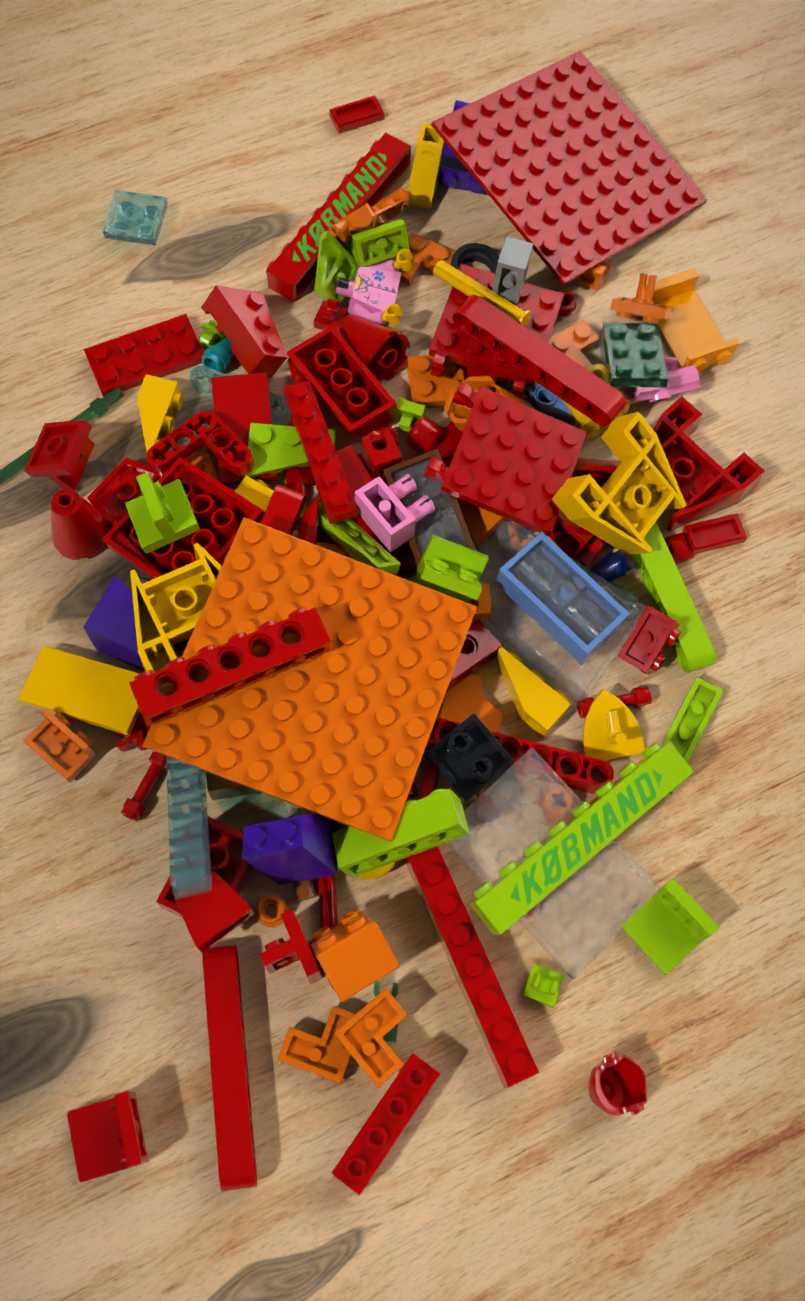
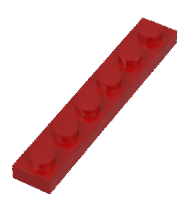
M310 380L282 387L329 524L358 517L357 506Z

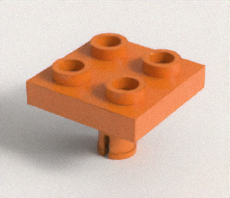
M640 273L636 297L619 296L612 298L610 310L617 311L616 316L632 319V317L640 315L643 316V321L659 324L662 320L670 317L672 306L652 301L657 276L649 275L648 278V274Z

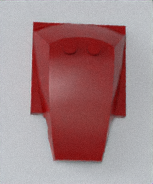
M179 457L164 474L156 473L148 464L125 458L87 497L91 504L101 513L103 519L112 527L101 539L103 543L152 579L197 561L193 546L195 543H199L222 566L243 518L261 523L265 514L264 510L182 457ZM148 472L153 482L159 481L161 486L178 479L181 481L201 529L147 554L141 548L125 505L126 502L143 495L136 477Z

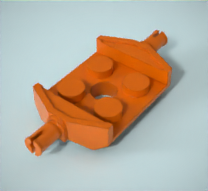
M400 187L372 207L368 203L363 205L336 224L330 226L331 235L337 236L339 240L346 242L347 239L353 240L352 235L385 224L402 213L404 207H408L409 193L403 187Z

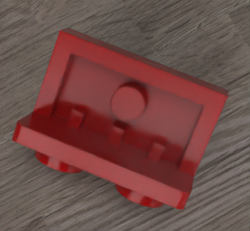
M648 605L619 652L618 657L647 675H650L652 670L657 672L666 658L662 654L667 645L673 646L681 634V630L678 629L681 623Z

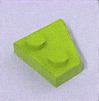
M326 231L320 236L315 291L324 301H327L329 298L339 301L340 305L345 296L336 293L339 277L354 281L359 266L329 231Z

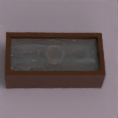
M438 449L383 469L389 486L401 479L405 474L411 476L408 481L412 478L414 479L417 490L400 500L405 507L416 502L423 495H427L429 500H432L434 503L435 512L430 513L415 523L414 537L408 540L417 566L432 534L476 551L457 498L440 491L442 482L423 476L431 457L442 461Z

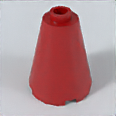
M353 314L340 320L337 331L378 381L382 379L389 381L402 370L408 359L405 355L406 348L410 349L409 340L405 335Z
M65 489L57 492L51 500V534L55 548L62 556L71 560L86 557L91 559L104 551L106 545L101 539L110 529L109 524L103 519L101 513L73 490Z

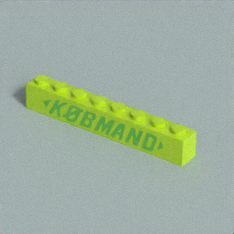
M670 741L661 745L655 742L641 753L644 758L637 764L632 761L618 772L621 777L613 784L610 780L595 791L597 797L590 803L584 800L571 811L574 815L565 823L563 820L558 821L547 830V833L550 835L541 843L539 840L534 841L522 851L525 856L520 861L515 863L512 860L498 871L500 877L492 884L486 881L473 891L475 898L469 902V905L492 935L504 933L694 772Z

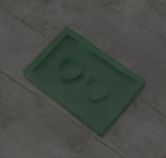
M603 323L602 337L609 384L612 387L666 388L668 373L658 323Z

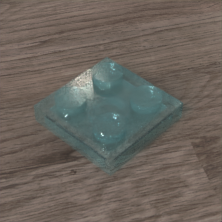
M115 190L103 228L104 238L156 246L168 205L166 197Z

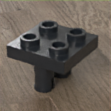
M475 713L426 752V755L465 802L515 762Z

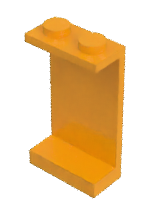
M692 268L656 280L652 301L672 306L670 317L659 322L657 329L673 357L678 358L677 364L679 368L695 365L699 373L709 366L715 364L722 365L730 361L739 343L736 339L724 342L694 290L699 275L696 269Z

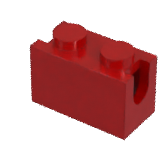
M389 428L382 430V434L376 430L362 437V456L367 465V472L370 477H380L389 486L383 469L402 462V456Z

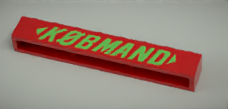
M386 132L379 140L373 142L370 151L358 160L356 167L350 174L347 173L344 176L339 187L335 191L330 192L327 201L321 208H317L314 211L312 218L306 225L300 227L297 236L284 246L282 253L275 261L273 260L269 263L266 269L268 288L292 302L298 299L316 277L321 234L326 231L330 232V226L336 224L363 205L368 203L372 207L381 200L410 165L411 146ZM337 236L335 237L341 245L344 244Z
M438 846L404 858L504 1089L538 1074V1068Z

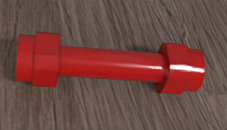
M647 686L636 687L631 690V693L616 696L626 706L634 705L635 708L644 707L652 703L651 692ZM593 697L577 701V711L581 719L586 718L594 701Z
M155 751L152 752L148 759L151 764L132 799H126L121 811L122 815L133 821H138L146 809L143 803L161 770H167L171 757Z

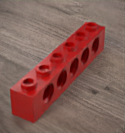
M316 608L295 610L285 620L276 622V620L268 621L260 625L258 631L248 635L245 632L238 633L230 637L228 643L218 647L215 645L206 646L200 649L196 656L186 660L184 657L176 658L168 662L164 669L156 672L147 670L134 677L135 680L129 682V685L146 726L148 727L329 652L331 640ZM293 633L300 638V641L296 644H288L282 638L286 634ZM262 645L266 646L270 652L264 657H258L253 654L252 650ZM227 658H235L240 663L238 667L231 670L221 665ZM198 670H203L209 674L208 678L203 682L193 681L191 675ZM166 683H173L177 686V690L171 695H163L159 692L161 686Z

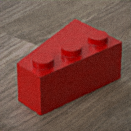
M218 285L214 287L201 308L205 314L210 313L218 324L215 328L219 334L224 333L232 344L230 347L231 351L248 374L267 372V377L272 378L288 357L262 292Z

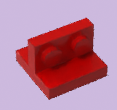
M86 420L45 423L24 472L31 477L48 476L64 490L70 489L75 491L95 444L88 438L92 426Z
M293 909L280 914L291 939L284 942L283 938H279L265 945L266 951L260 953L264 966L272 974L300 960L310 984L322 979L320 970Z

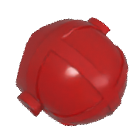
M616 1051L604 1055V1062L596 1065L590 1074L588 1090L592 1103L604 1112L614 1116L631 1112L632 1116L640 1113L645 1109L643 1105L648 1102L644 1070L625 1054L617 1055Z

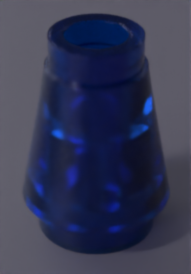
M619 549L614 553L613 551L608 553L586 573L596 583L601 585L627 576L626 572L630 571L631 567Z

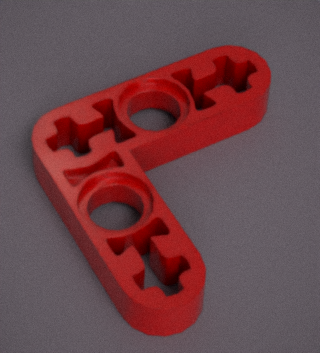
M211 411L197 413L154 444L146 454L151 469L156 473H165L179 457L186 459L204 445L237 475L249 473L255 465L251 450ZM204 423H206L207 425H210V424H211V426H209V427L202 426V425H203ZM183 437L191 439L190 443L186 446L176 445L177 441ZM222 438L231 440L225 447L216 446L217 441ZM236 451L237 456L242 460L245 459V461H236L233 453ZM159 456H161L162 458H165V459L161 461L160 459H156V458L159 457Z

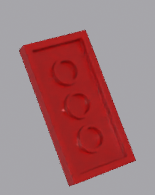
M187 314L84 349L103 398L142 385L146 374L162 378L202 363V357L204 356L203 349Z

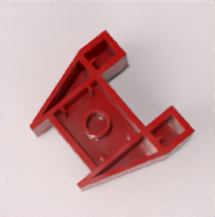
M683 396L661 414L653 429L658 436L686 502L684 508L674 509L677 512L673 514L667 527L669 531L737 504L758 485L765 472L745 452L723 469L691 440L689 436L696 431L702 413Z

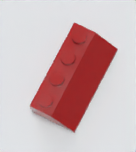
M333 325L287 351V356L307 381L310 380L312 387L350 434L367 435L396 421L397 403Z

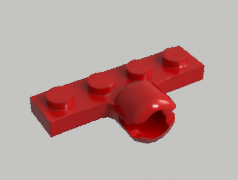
M421 416L406 435L405 441L421 455L438 449L443 463L449 468L451 450L456 449L462 431L458 430L451 420L446 427H441L427 416Z

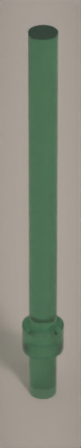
M117 387L103 398H96L89 403L90 407L70 421L86 420L89 422L96 416L101 417L108 412V407L124 397L123 392ZM34 446L0 470V484L26 466Z

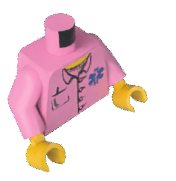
M408 249L398 252L396 256L397 261L392 259L378 265L359 267L355 281L339 277L336 293L351 297L348 307L350 314L388 327L389 324L396 327L399 324L398 316L401 317L403 315L400 306L395 304L401 277L399 269L401 268L403 271L409 272L413 268L411 262L413 256Z

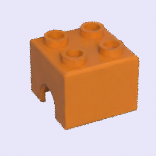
M357 909L347 912L340 918L342 923L332 929L326 926L317 930L311 936L313 940L308 943L332 989L335 990L341 1002L346 1001L400 967L378 924L363 910L358 912Z

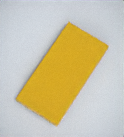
M43 645L18 700L29 706L43 710L47 709L53 713L59 712L63 716L130 736L141 711L129 682L134 681V677L139 673Z

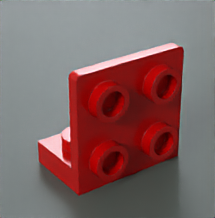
M126 1091L115 1094L114 1098L67 1112L77 1175L80 1182L149 1163L135 1092Z

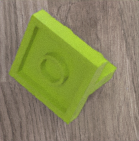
M148 472L136 477L143 495L126 502L125 505L145 554L201 530L185 489L179 479L161 486L159 481H152Z
M432 534L412 582L469 603L471 598L478 600L481 594L482 587L479 580L489 558L488 555Z

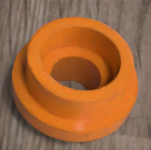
M275 894L262 897L255 908L258 921L262 925L271 928L281 925L283 920L280 914L288 911L284 899ZM270 906L278 908V912L274 917L266 915V910Z

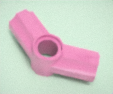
M693 365L668 372L661 370L640 377H631L624 380V384L620 389L629 403L646 401L649 404L669 399L672 395L697 390L700 388V379L696 366Z

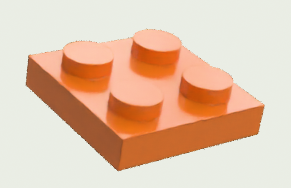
M428 355L407 356L411 401L425 405L426 408L445 407L450 390L456 386L458 388L460 383L464 381L463 366L447 361L443 374L439 378L430 375L434 357Z

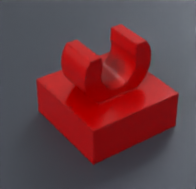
M333 299L323 300L313 321L314 328L325 330L333 325L337 330L340 320L348 316V308L340 306L339 301Z

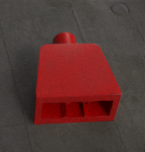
M192 865L177 875V879L186 891L177 896L175 902L194 944L201 952H204L254 915L249 904L215 871L202 878Z

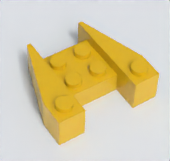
M639 412L616 417L601 436L603 441L621 461L602 488L590 474L568 478L552 498L554 503L570 521L627 555L651 553L653 549L644 540L645 535L663 511L680 509L686 506V502L656 432Z
M199 543L193 544L197 561L141 584L135 569L130 571L137 648L145 671L153 670V672L164 669L168 662L177 658L171 646L191 637L222 566ZM166 683V684L162 685L161 688L164 687V686H166V685H169L170 683Z

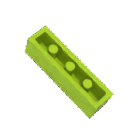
M449 788L435 790L428 797L417 801H406L391 842L348 825H344L341 830L333 832L332 838L338 868L350 877H355L464 837L470 833L461 799Z

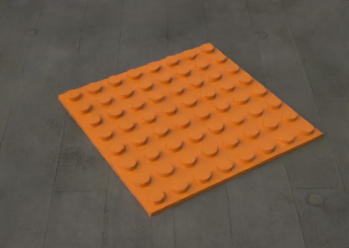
M243 518L182 657L186 660L196 656L197 652L206 646L215 645L218 647L228 643V639L238 633L245 632L248 635L258 631V627L268 621L276 620V622H280L289 618L288 615L295 610L301 608L310 610L314 607L331 640L330 651L152 724L142 746L391 842L477 606L250 519ZM293 633L286 634L282 638L288 644H296L300 641V638ZM260 645L255 647L252 652L258 657H264L269 654L270 650L266 646ZM227 658L221 665L231 670L238 667L240 663L235 658ZM198 670L191 675V679L195 682H203L208 678L209 674L203 670ZM170 683L165 695L173 694L177 690V686Z

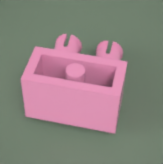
M405 474L390 486H387L380 477H377L355 491V504L358 514L390 552L414 537L416 522L435 512L434 503L432 500H429L427 495H423L408 507L401 503V499L417 490L414 479L412 478L408 481L411 478L409 474Z

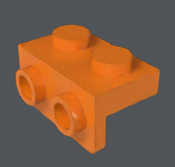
M45 709L42 712L45 719L23 741L70 783L96 757V754L90 748L93 742L81 731L77 734L73 733L68 728L71 723L61 713L57 712L53 715Z

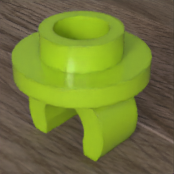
M215 321L202 322L200 326L204 332L199 342L203 343V346L206 348L217 344L218 338L223 340L226 338L224 333L219 334L215 328L218 325Z

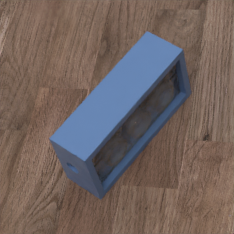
M540 532L499 569L496 584L581 666L623 627L630 615L628 611L543 532Z

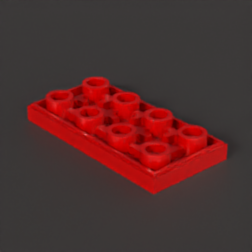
M267 372L211 377L214 414L248 447L250 423L272 424ZM222 438L217 441V446L225 447L231 440ZM236 451L233 453L236 461H245V459L242 460L237 456ZM218 458L220 482L225 486L240 484L245 478V474L237 475L233 473ZM266 473L253 478L254 480L260 479L264 482L278 481L277 473Z

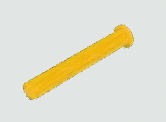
M438 261L435 264L433 274L469 297L477 295L524 327L529 322L531 311H523L444 261Z

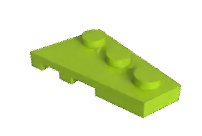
M250 423L248 448L252 452L255 465L245 476L253 479L258 475L266 473L275 474L280 473L284 469L309 466L295 426ZM328 429L335 447L336 430Z

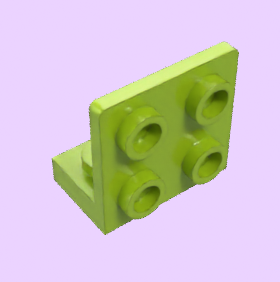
M403 219L352 235L353 240L347 239L344 242L359 267H369L388 259H395L398 252L403 249L410 251L406 223Z
M674 878L664 884L621 925V929L664 975L669 974L703 940L712 936L720 928Z

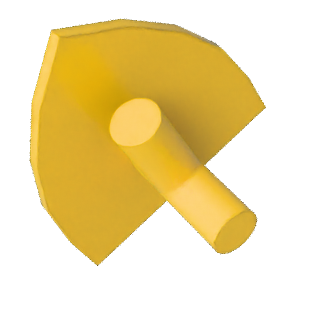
M602 689L592 702L585 718L583 728L584 755L606 761L641 754L645 750L637 720L631 710L618 697Z

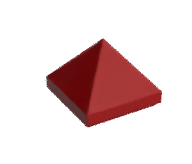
M683 532L664 538L675 564L694 558Z

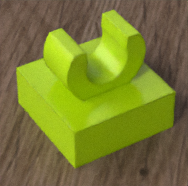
M398 398L396 414L397 417L401 418L399 426H401L400 430L409 432L414 422L418 421L421 416H426L425 405Z
M533 964L522 997L554 1008L564 975Z

